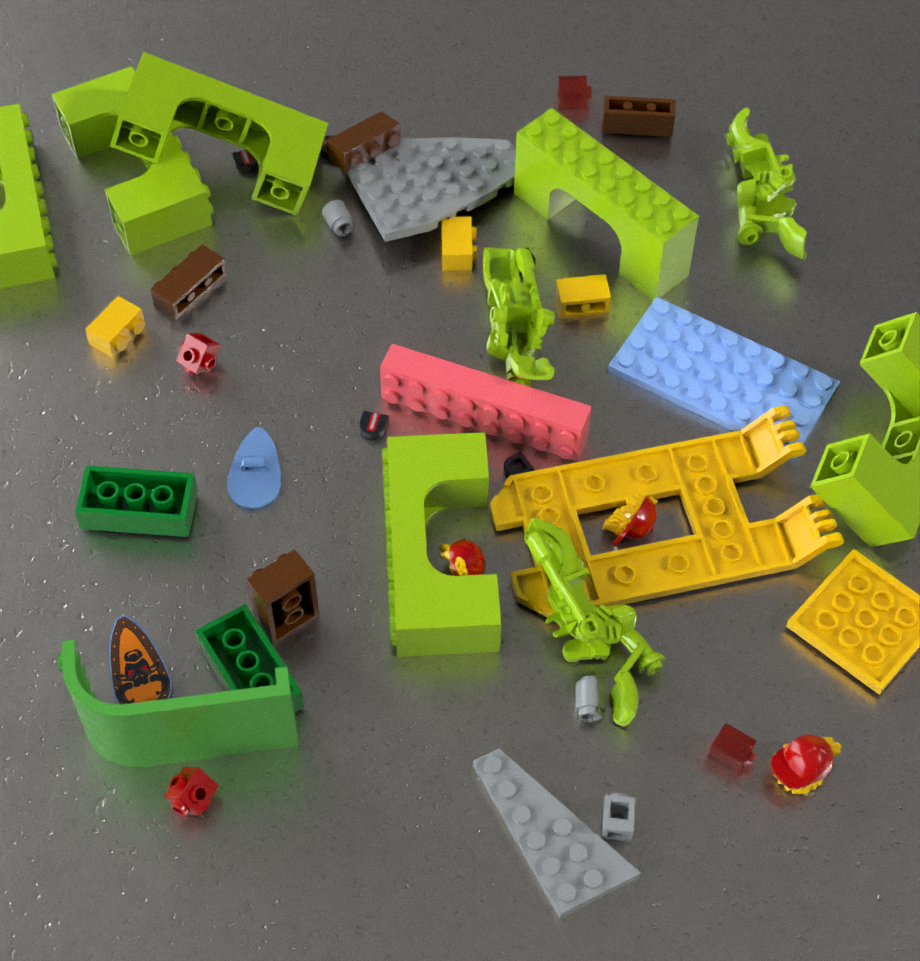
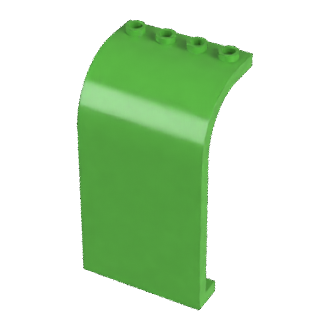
M75 640L62 641V653L57 654L59 671H63L64 684L68 687L69 696L74 702L75 711L78 712L85 733L93 748L101 756L115 764L127 767H148L299 746L288 667L275 668L277 685L132 704H109L96 699L94 691H91V683L89 678H86L84 664L81 665V656L79 651H76Z

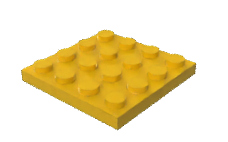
M853 549L788 620L786 627L880 695L920 648V595Z

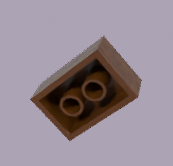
M295 549L288 554L278 556L273 563L265 568L255 570L246 579L253 616L272 645L320 616L315 573Z

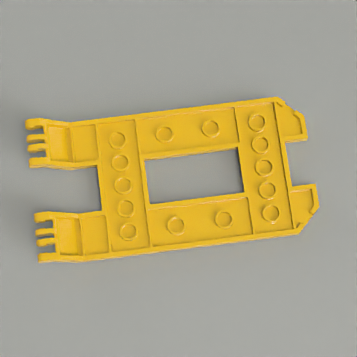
M788 406L774 407L738 431L510 475L504 482L499 494L495 495L490 502V512L496 531L523 526L525 532L532 518L543 519L559 528L562 527L564 532L570 536L577 556L582 558L585 568H588L590 572L584 581V592L588 600L596 607H599L601 604L604 606L624 605L797 569L825 550L838 547L844 543L843 537L839 532L824 535L823 537L820 536L821 532L836 529L837 523L835 519H832L833 513L829 509L811 514L812 509L823 508L827 505L818 494L806 497L776 518L752 523L748 521L734 483L762 478L789 459L806 453V448L802 442L788 444L785 447L783 445L786 442H794L800 437L794 421L788 420L777 425L774 423L786 420L791 416ZM635 492L642 496H653L654 499L680 495L694 535L590 555L578 515L627 505L626 498L629 496L634 497L633 494ZM532 555L535 567L510 572V581L517 602L548 617L555 613L547 598L551 582L542 565L537 564Z

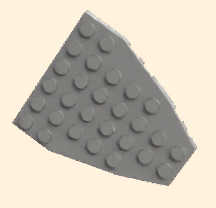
M463 137L401 139V144L348 171L346 174L384 241L387 242L432 231L438 227L439 221L447 217L449 219L456 217V212L460 210L470 211L497 196V190L501 187L508 188L513 185L516 150L509 140Z

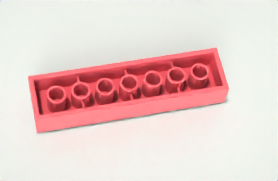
M391 344L380 366L381 398L390 403H398L415 411H423L440 419H448L464 427H473L489 435L501 436L514 443L529 445L539 451L557 454L564 459L578 461L588 439L592 406L395 344Z

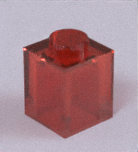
M558 76L557 96L559 110L586 109L587 100H591L592 96L591 85H587L586 76Z
M725 723L711 744L707 758L739 776L744 767L749 769L757 756V753L754 752L757 740Z

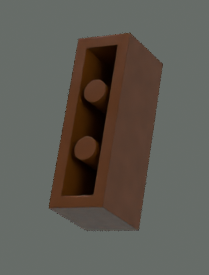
M604 96L602 133L672 137L675 122V99Z
M382 111L326 140L327 160L347 173L401 144L400 123Z
M202 244L195 251H192L178 266L173 267L170 273L162 280L154 284L150 289L153 305L174 320H177L227 275L225 259Z

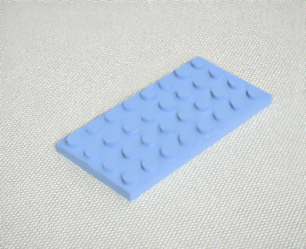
M659 297L654 299L608 365V372L731 431L742 430L774 407L788 406L791 416L786 420L774 423L777 425L788 420L794 421L800 437L794 442L784 443V447L796 442L805 444L840 384V381Z

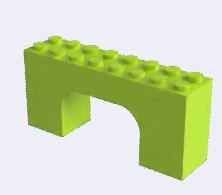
M143 52L119 113L110 146L158 164L165 141L171 132L182 128L199 131L249 151L259 164V174L251 199L297 216L310 188L328 123Z
M132 66L52 94L60 128L77 159L111 147L110 144L118 116L135 74ZM173 132L168 135L158 164L141 158L148 169L146 173L105 189L112 223L130 255L212 225L211 214H214V211L208 200L211 197L210 190L206 183H201L198 169L196 167L192 168L188 152L182 151L180 139L177 135L173 136Z
M20 103L0 107V183L4 185L6 195L5 204L0 210V289L55 278L53 268L58 267L55 252L50 253L54 249L52 235H47L51 231L48 216L44 217V214L48 213L44 198L40 199L44 195L42 182L37 181V179L41 178L38 163L34 164L33 162L38 160L35 146L31 147L30 145L35 143L32 130H27L26 128L30 127L27 112L22 113Z
M550 108L517 132L514 194L547 220L577 199L613 228L621 243L619 275L653 301L656 297L661 298L689 276L699 215L553 108Z
M917 312L875 325L859 363L884 390L890 402L891 422L882 445L870 433L828 444L810 486L869 547L914 539L920 524V315Z
M485 432L387 437L388 448H382L391 646H397V657L500 652L501 615L497 574L465 576L443 574L437 571L429 562L426 548L425 526L434 514L448 509L488 507L489 472Z

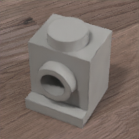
M624 793L605 795L601 838L604 841L631 843L634 833L636 798L628 797ZM618 816L622 819H615L613 817Z

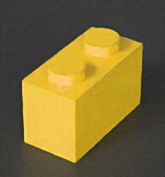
M447 217L442 220V270H472V260H477V245L472 246V242H476V227H472L471 217H453L452 219Z
M606 274L556 279L555 299L560 319L609 314L611 294Z
M117 296L85 329L89 345L114 358L120 351L126 348L128 342L136 334L143 330L145 320L142 309Z

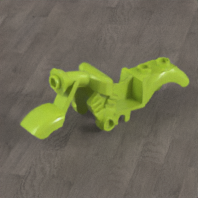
M745 107L735 116L732 124H729L730 132L726 133L728 147L733 148L734 162L740 164L744 178H753L742 181L737 186L738 217L740 222L737 240L742 245H750L759 241L764 232L777 233L782 245L791 255L805 260L807 257V252L805 251L807 231L790 217L795 211L796 202L794 199L784 195V193L793 190V183L796 181L795 173L792 170L793 165L785 166L781 164L784 161H788L789 156H775L766 134H756L754 138L750 136V129L747 127L750 109Z
M485 247L483 253V277L488 290V306H493L490 311L492 331L486 345L487 352L497 359L506 361L507 380L529 387L532 386L531 380H549L554 376L553 366L550 365L547 358L535 360V357L532 356L536 349H542L540 343H543V339L541 337H544L548 327L553 326L555 315L553 311L542 307L533 272L535 264L531 251L525 248H518L516 251L507 248ZM519 271L522 273L523 282L520 280Z
M532 518L526 528L524 541L528 545L537 564L542 565L551 582L547 598L555 613L547 617L546 623L556 622L559 624L560 629L552 634L555 638L566 635L574 637V639L567 641L563 646L562 653L564 659L571 663L593 658L595 660L600 658L606 660L609 656L611 644L618 643L619 641L632 653L615 676L614 680L616 683L609 692L613 706L614 722L620 726H627L636 715L639 701L635 681L628 671L637 660L639 663L638 673L652 675L663 668L662 664L667 658L653 651L646 640L635 630L637 614L632 607L622 604L608 606L601 604L599 607H596L588 600L584 592V581L590 572L588 568H585L582 558L577 556L570 536L564 532L562 527L559 528L543 519Z

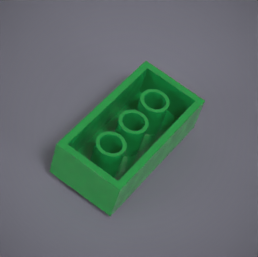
M86 465L75 508L80 529L189 537L198 494L194 473Z
M246 604L195 630L198 646L225 691L277 685L275 668L286 666ZM288 671L294 710L297 712L304 708L303 695Z

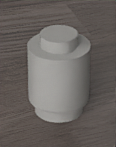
M329 201L322 210L326 222L332 232L338 236L348 235L354 228V220L343 201Z
M585 676L576 683V712L579 713V719L583 721H598L602 719V713L605 712V683L596 676Z

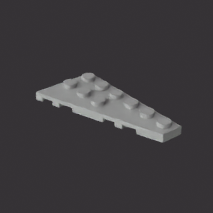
M500 748L473 760V767L559 918L640 878L641 873Z

